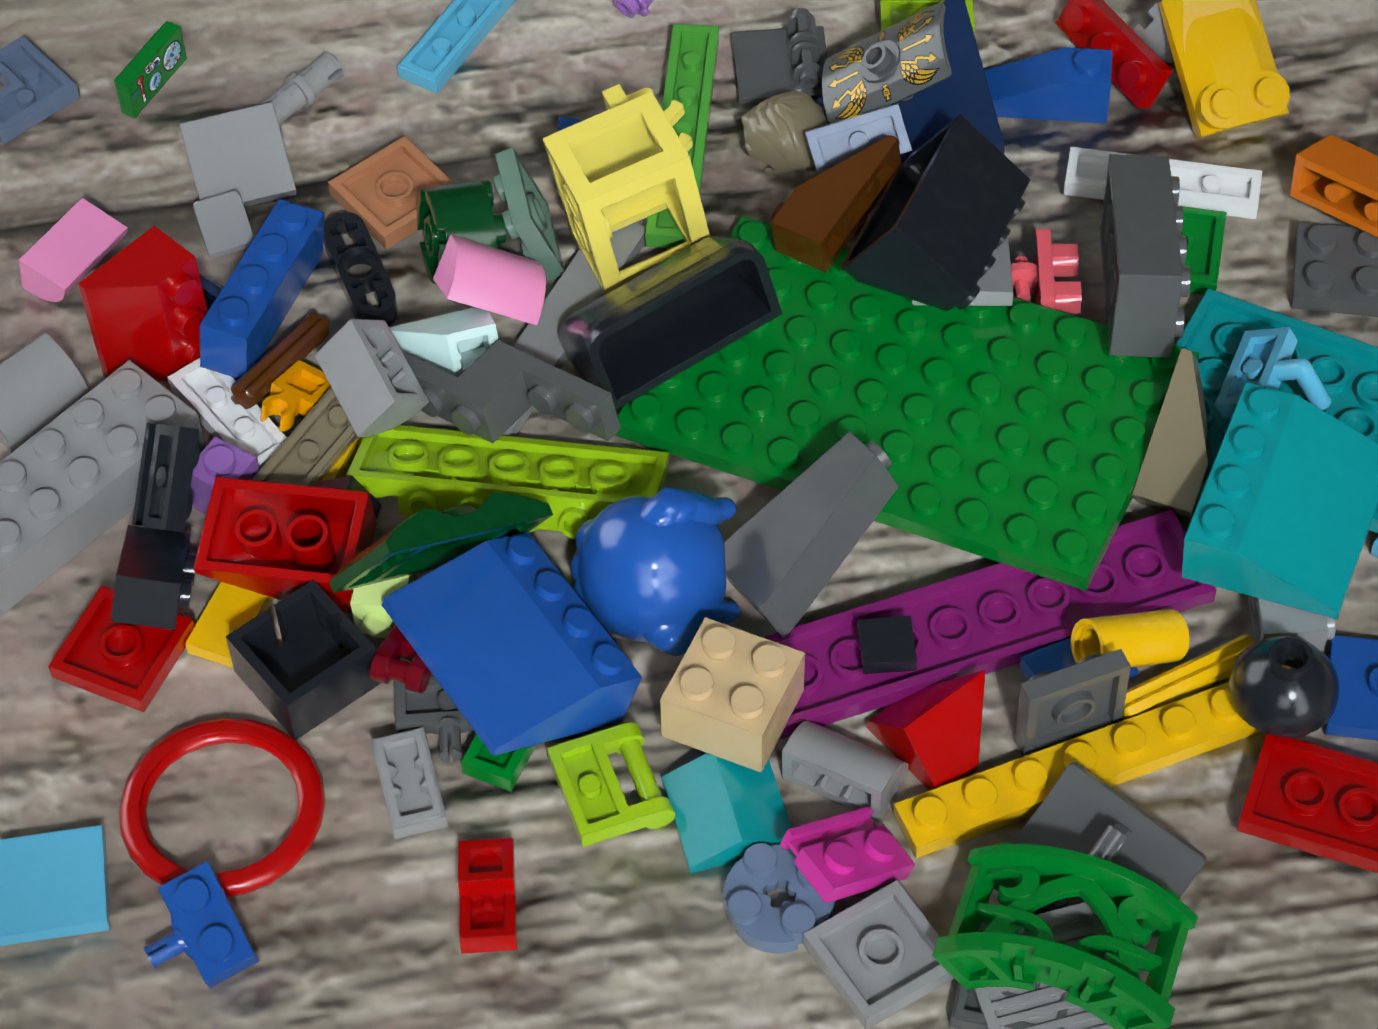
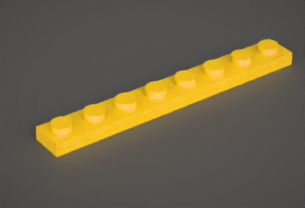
M1281 665L1287 669H1291L1290 666ZM1228 682L894 803L893 815L912 853L917 859L1033 816L1067 766L1072 762L1079 763L1110 787L1255 735L1261 731L1250 726L1236 712L1230 699Z

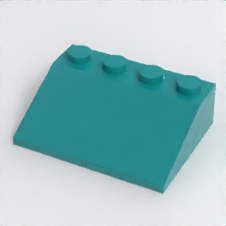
M1246 382L1184 538L1182 578L1338 620L1378 506V443L1296 394Z

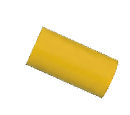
M1174 609L1086 618L1079 620L1072 630L1071 650L1076 664L1089 655L1097 653L1104 655L1122 649L1131 667L1178 662L1185 657L1188 651L1190 641L1189 629L1184 617Z

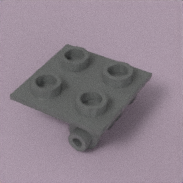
M798 8L792 12L788 19V29L732 32L739 103L762 102L774 95L791 91L806 93L811 98H819L823 95L822 73L825 60L828 58L824 27L816 26L815 17L807 9Z

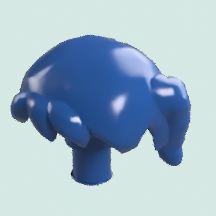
M668 487L662 489L653 497H638L634 495L610 504L596 518H592L581 525L576 534L577 551L570 567L575 581L574 591L599 623L612 634L637 642H648L663 653L671 656L685 654L705 617L727 625L736 621L741 616V609L737 603L723 600L727 586L725 546L723 536L718 527L719 523L727 521L735 515L737 508L732 499L726 497L711 498L690 489L680 490Z

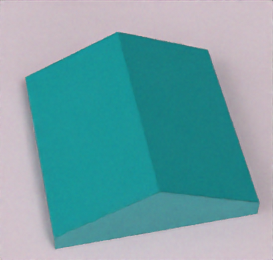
M706 753L662 776L666 797L669 798L676 814L674 823L690 873L738 862L744 857L745 851L754 844L780 845L785 833L791 828L769 759L762 773Z

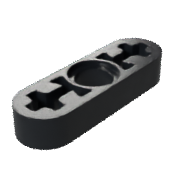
M341 212L330 216L324 222L325 250L354 318L361 320H385L387 325L390 326L398 315L395 291L363 219L350 212ZM347 233L348 237L352 238L353 247L346 250L341 234ZM358 264H366L373 268L369 274L362 277H354L347 273L351 267ZM374 292L375 300L380 307L373 309L372 305L367 302L366 294Z

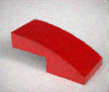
M514 838L458 841L459 940L461 954L516 951L517 908Z

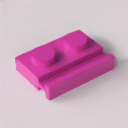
M869 806L790 828L780 842V846L784 850L791 849L796 855L794 864L825 903L888 885L896 880L907 879L915 866L914 861L885 825L877 826L871 819L874 812Z

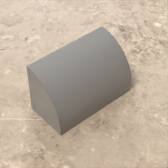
M350 319L315 355L357 437H368L390 430L410 419L429 402L385 320Z
M44 333L0 364V442L11 452L20 447L89 392L75 364L47 333Z
M808 720L802 722L795 729L782 750V779L853 810L869 806L874 812L871 817L879 821L882 819L908 773V764Z

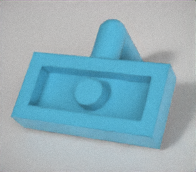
M1290 327L1244 332L1214 404L1223 419L1232 418L1246 382L1278 390L1282 381L1297 380L1309 403L1321 410H1325L1330 406L1331 398L1312 364L1306 359H1291L1298 340Z

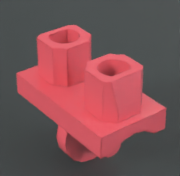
M1036 229L1037 253L1033 255V263L1028 262V258L1025 256H1018L1014 259V263L1011 264L1013 296L1029 301L1031 295L1035 294L1036 304L1068 314H1080L1082 302L1081 282L1055 281L1054 277H1078V244L1052 243L1051 229Z

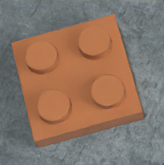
M403 136L328 182L330 195L347 212L360 216L368 232L386 250L418 231L417 199L420 190L455 184L406 136Z

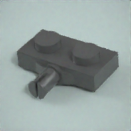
M430 677L429 684L423 694L406 690L405 683L395 681L396 732L399 733L424 727L425 734L433 733L439 735V758L441 761L450 763V744L453 763L462 759L461 733L473 731V728L436 678Z

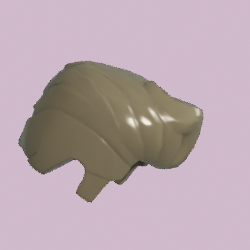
M798 91L774 95L760 102L741 117L744 126L745 147L748 154L752 158L772 166L764 170L765 174L774 176L797 171L812 172L816 170L805 131L829 123L821 106L811 96Z

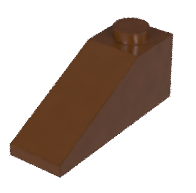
M889 135L797 186L786 202H781L777 205L771 216L770 226L773 232L776 251L826 273L875 207L892 175L901 165L898 138Z

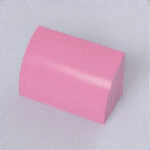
M81 198L19 259L22 288L43 300L50 302L61 301L127 235L128 227L84 198Z
M450 234L433 280L446 298L537 326L546 291L545 271L540 262Z

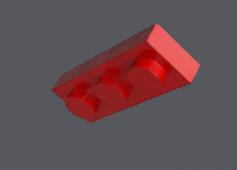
M1068 0L1055 24L1079 48L1112 50L1111 81L1137 108H1151L1173 70L1103 0Z

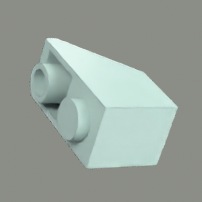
M476 307L389 327L402 351L456 377H459L499 340L496 324L489 311Z

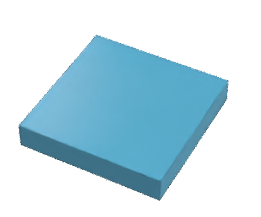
M102 825L0 840V946L110 930L106 840Z

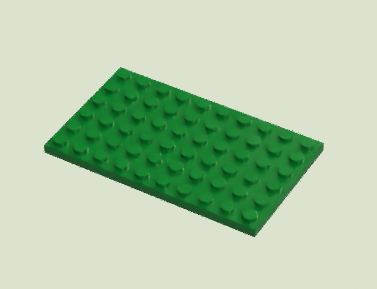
M742 216L728 238L751 243L764 257L782 315L625 404L618 415L621 429L615 436L659 451L669 452V454L783 491L850 431L865 446L873 440L893 463L887 468V471L899 487L875 518V522L1087 591L1133 498L1132 493L1182 348L1173 345L1171 358L1110 356L1107 325L1013 297L1012 306H967L962 310H959L956 306L949 311H944L929 305H912L911 299L856 282L841 268V265L851 248L845 247L825 273L777 252L770 224ZM1192 351L1196 359L1198 360L1199 353Z

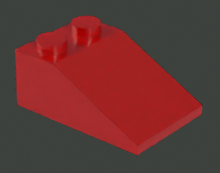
M215 477L193 568L195 574L278 600L286 598L314 579L342 612L352 613L350 602L353 589L333 593L329 581L344 565L373 543L377 521L369 492Z

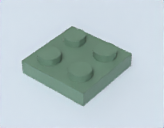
M513 147L495 154L500 174L494 176V182L500 198L504 203L508 204L509 210L504 211L502 215L512 239L521 238L520 243L524 256L540 262L548 282L561 277L565 268L546 199Z

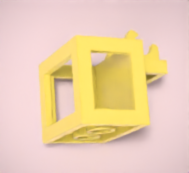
M620 84L604 90L602 94L607 111L542 138L571 233L605 295L697 242L710 237L691 159L688 151L693 146L691 136L680 133L678 137L673 128L685 113L683 104L672 100L670 106L663 111L651 88H643L627 96ZM668 209L686 242L619 271L610 238L613 237L612 232Z

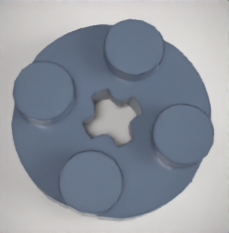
M758 843L750 846L745 851L744 857L731 868L724 885V910L727 919L729 918L730 923L736 928V934L747 945L763 952L776 954L798 950V945L803 943V934L832 918L835 912V901L825 903L794 864L796 855L791 849L784 850L780 845L770 846L766 843ZM781 889L788 891V895L795 899L793 902L784 901L781 908H775L771 906V897L767 894Z

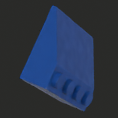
M529 532L485 541L388 595L382 603V607L493 756L622 722L642 679L640 673Z

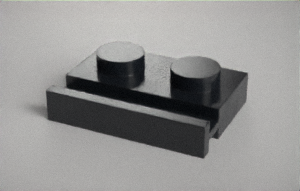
M146 423L132 525L184 533L185 522L191 514L193 504L190 493L192 472L200 456V447L197 441L199 429Z

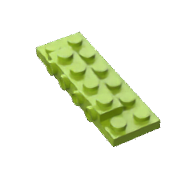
M398 425L385 432L363 437L347 472V476L352 475L375 498L398 497V515H408L409 517L425 507L436 511H443L469 505L478 509L493 492L529 497L549 503L553 516L533 528L529 533L539 529L559 531L569 538L576 539V534L581 525L592 518H596L610 504L634 495L638 497H653L661 491L669 470V452L503 435L494 443H491L475 434L467 435L462 431Z

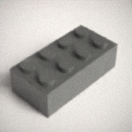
M1109 154L1100 227V245L1110 356L1171 358L1174 337H1183L1184 307L1178 306L1180 297L1189 296L1190 267L1185 266L1187 239L1186 236H1181L1183 207L1178 206L1180 180L1179 176H1171L1169 156Z

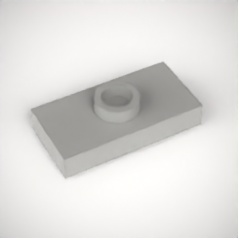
M424 727L371 739L394 840L448 827Z

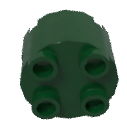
M489 180L437 186L419 191L417 199L418 230H424L425 242H421L420 247L427 274L433 284H436L433 277L450 234L499 249L498 244L506 242V227L502 214H493L494 195Z

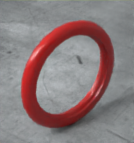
M220 718L195 723L175 731L157 743L136 765L123 790L119 809L120 832L130 858L146 876L160 885H164L190 871L191 869L181 867L165 857L154 844L147 827L146 808L149 794L161 774L184 755L211 745L224 743L248 744L264 749L274 755L290 771L297 788L298 808L296 819L288 836L272 853L244 868L216 873L227 897L246 895L275 882L293 869L310 849L322 825L326 802L323 778L313 757L297 740L274 726L258 721Z

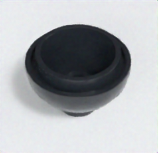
M1276 636L1255 642L1242 652L1231 671L1229 695L1236 712L1250 726L1273 736L1299 737L1318 730L1332 717L1338 703L1339 682L1334 665L1316 646L1300 638ZM1281 665L1290 666L1296 669H1287Z

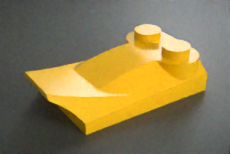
M1162 0L1158 3L1196 140L1289 114L1287 108L1290 98L1289 86L1286 80L1277 72L1256 0Z

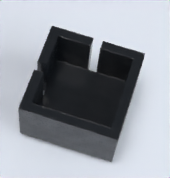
M314 579L274 605L284 644L278 647L272 618L266 611L225 636L234 672L295 740L382 683L370 678V667L376 653V647L348 617L343 619L341 609Z

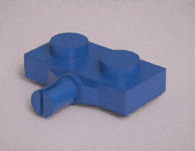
M208 861L158 887L171 914L173 932L144 947V951L154 968L184 952L195 962L205 984L212 988L260 961L213 867Z

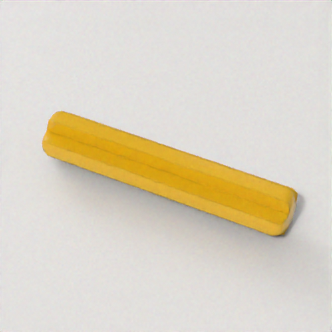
M1242 635L1127 689L1122 720L1181 700L1230 677L1237 659L1246 648L1254 643L1253 639L1249 635Z

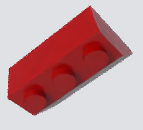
M155 225L78 283L104 379L130 360L157 382L168 381V376L200 358V323L208 310L196 258Z

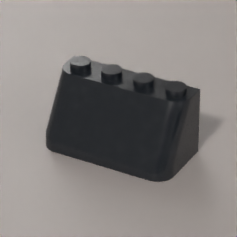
M959 114L909 155L897 168L845 257L841 268L856 282L944 311H949L955 306L962 310L980 292L981 288L977 285V282L995 263L996 258L992 254L1010 234L1011 230L1007 225L1025 205L1022 196L1031 179L965 117Z
M710 236L571 314L563 323L559 337L569 362L585 381L611 392L614 406L617 410L782 315V311L765 259L756 248L747 241Z

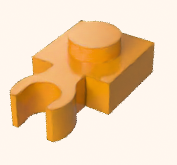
M300 360L295 362L271 383L270 396L262 402L260 421L264 422L271 415L281 416L279 430L287 431L293 426L296 415L301 414L306 417L331 388L323 371Z

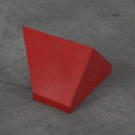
M986 669L925 687L889 705L866 722V728L897 759L906 762L908 770L929 791L966 778L978 769Z

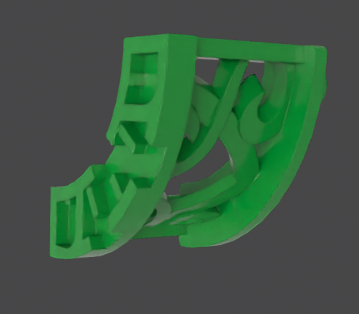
M999 842L993 846H984L970 850L967 861L972 867L948 936L938 937L932 956L966 990L984 987H1010L1034 991L1036 983L1039 982L1066 990L1065 1001L1094 1014L1114 1029H1165L1171 1026L1175 1008L1169 1003V998L1188 930L1194 929L1198 920V916L1180 901L1179 896L1175 892L1162 888L1153 881L1113 862L1069 849ZM993 888L998 891L997 899L1001 905L988 904ZM1078 896L1096 913L1108 935L1085 937L1073 947L1054 942V937L1048 924L1039 916L1033 914V912L1053 902ZM982 923L989 924L984 932H979ZM1026 931L1034 937L1023 935V932ZM1150 937H1159L1155 953H1151L1139 946L1147 945ZM1103 954L1105 955L1104 959H1101L1094 955ZM1139 968L1149 973L1146 984L1140 980Z

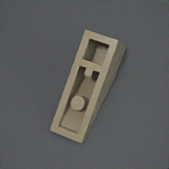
M1182 348L1132 495L1140 504L1163 511L1173 509L1176 515L1192 519L1213 467V457L1199 362L1191 350Z

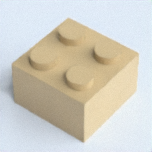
M705 617L660 699L661 736L762 773L804 691L805 652Z

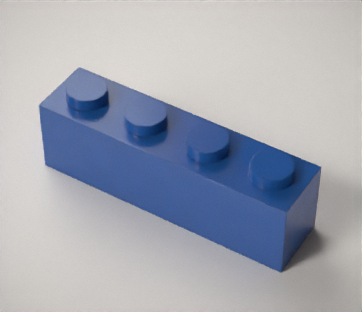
M282 199L277 201L200 323V367L239 379L260 360L323 256L324 212Z

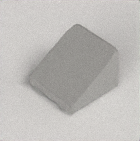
M237 190L193 203L197 227L210 260L248 249L254 236L241 196Z

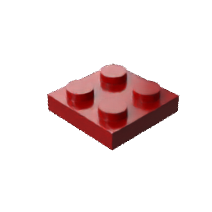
M101 585L49 664L51 676L54 679L145 712L186 647L185 642L195 627L194 621L189 617L178 614L175 630L111 622L114 590Z

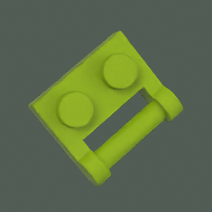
M624 723L547 748L550 766L582 848L645 827L648 829L662 828L670 824L676 816L669 798L662 797L642 748L645 739L637 723ZM616 752L623 756L640 797V803L628 806L609 760V754Z

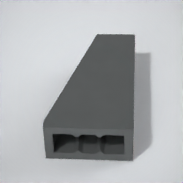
M850 431L724 542L727 580L783 638L792 631L899 487L887 471V468L893 463L886 453L873 440L865 446Z

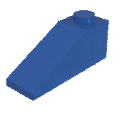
M1064 47L984 70L997 117L1107 123L1111 90L1112 50Z

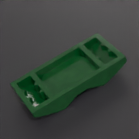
M493 492L478 509L469 505L443 511H436L425 507L397 525L349 561L329 583L333 593L437 569L485 541L529 532L553 516L549 503L525 496Z

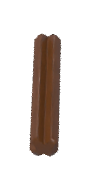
M316 312L309 313L231 386L233 393L231 396L232 402L235 405L240 404L245 409H250L271 390V383L295 362L298 360L302 361L329 335V320L326 317H320Z

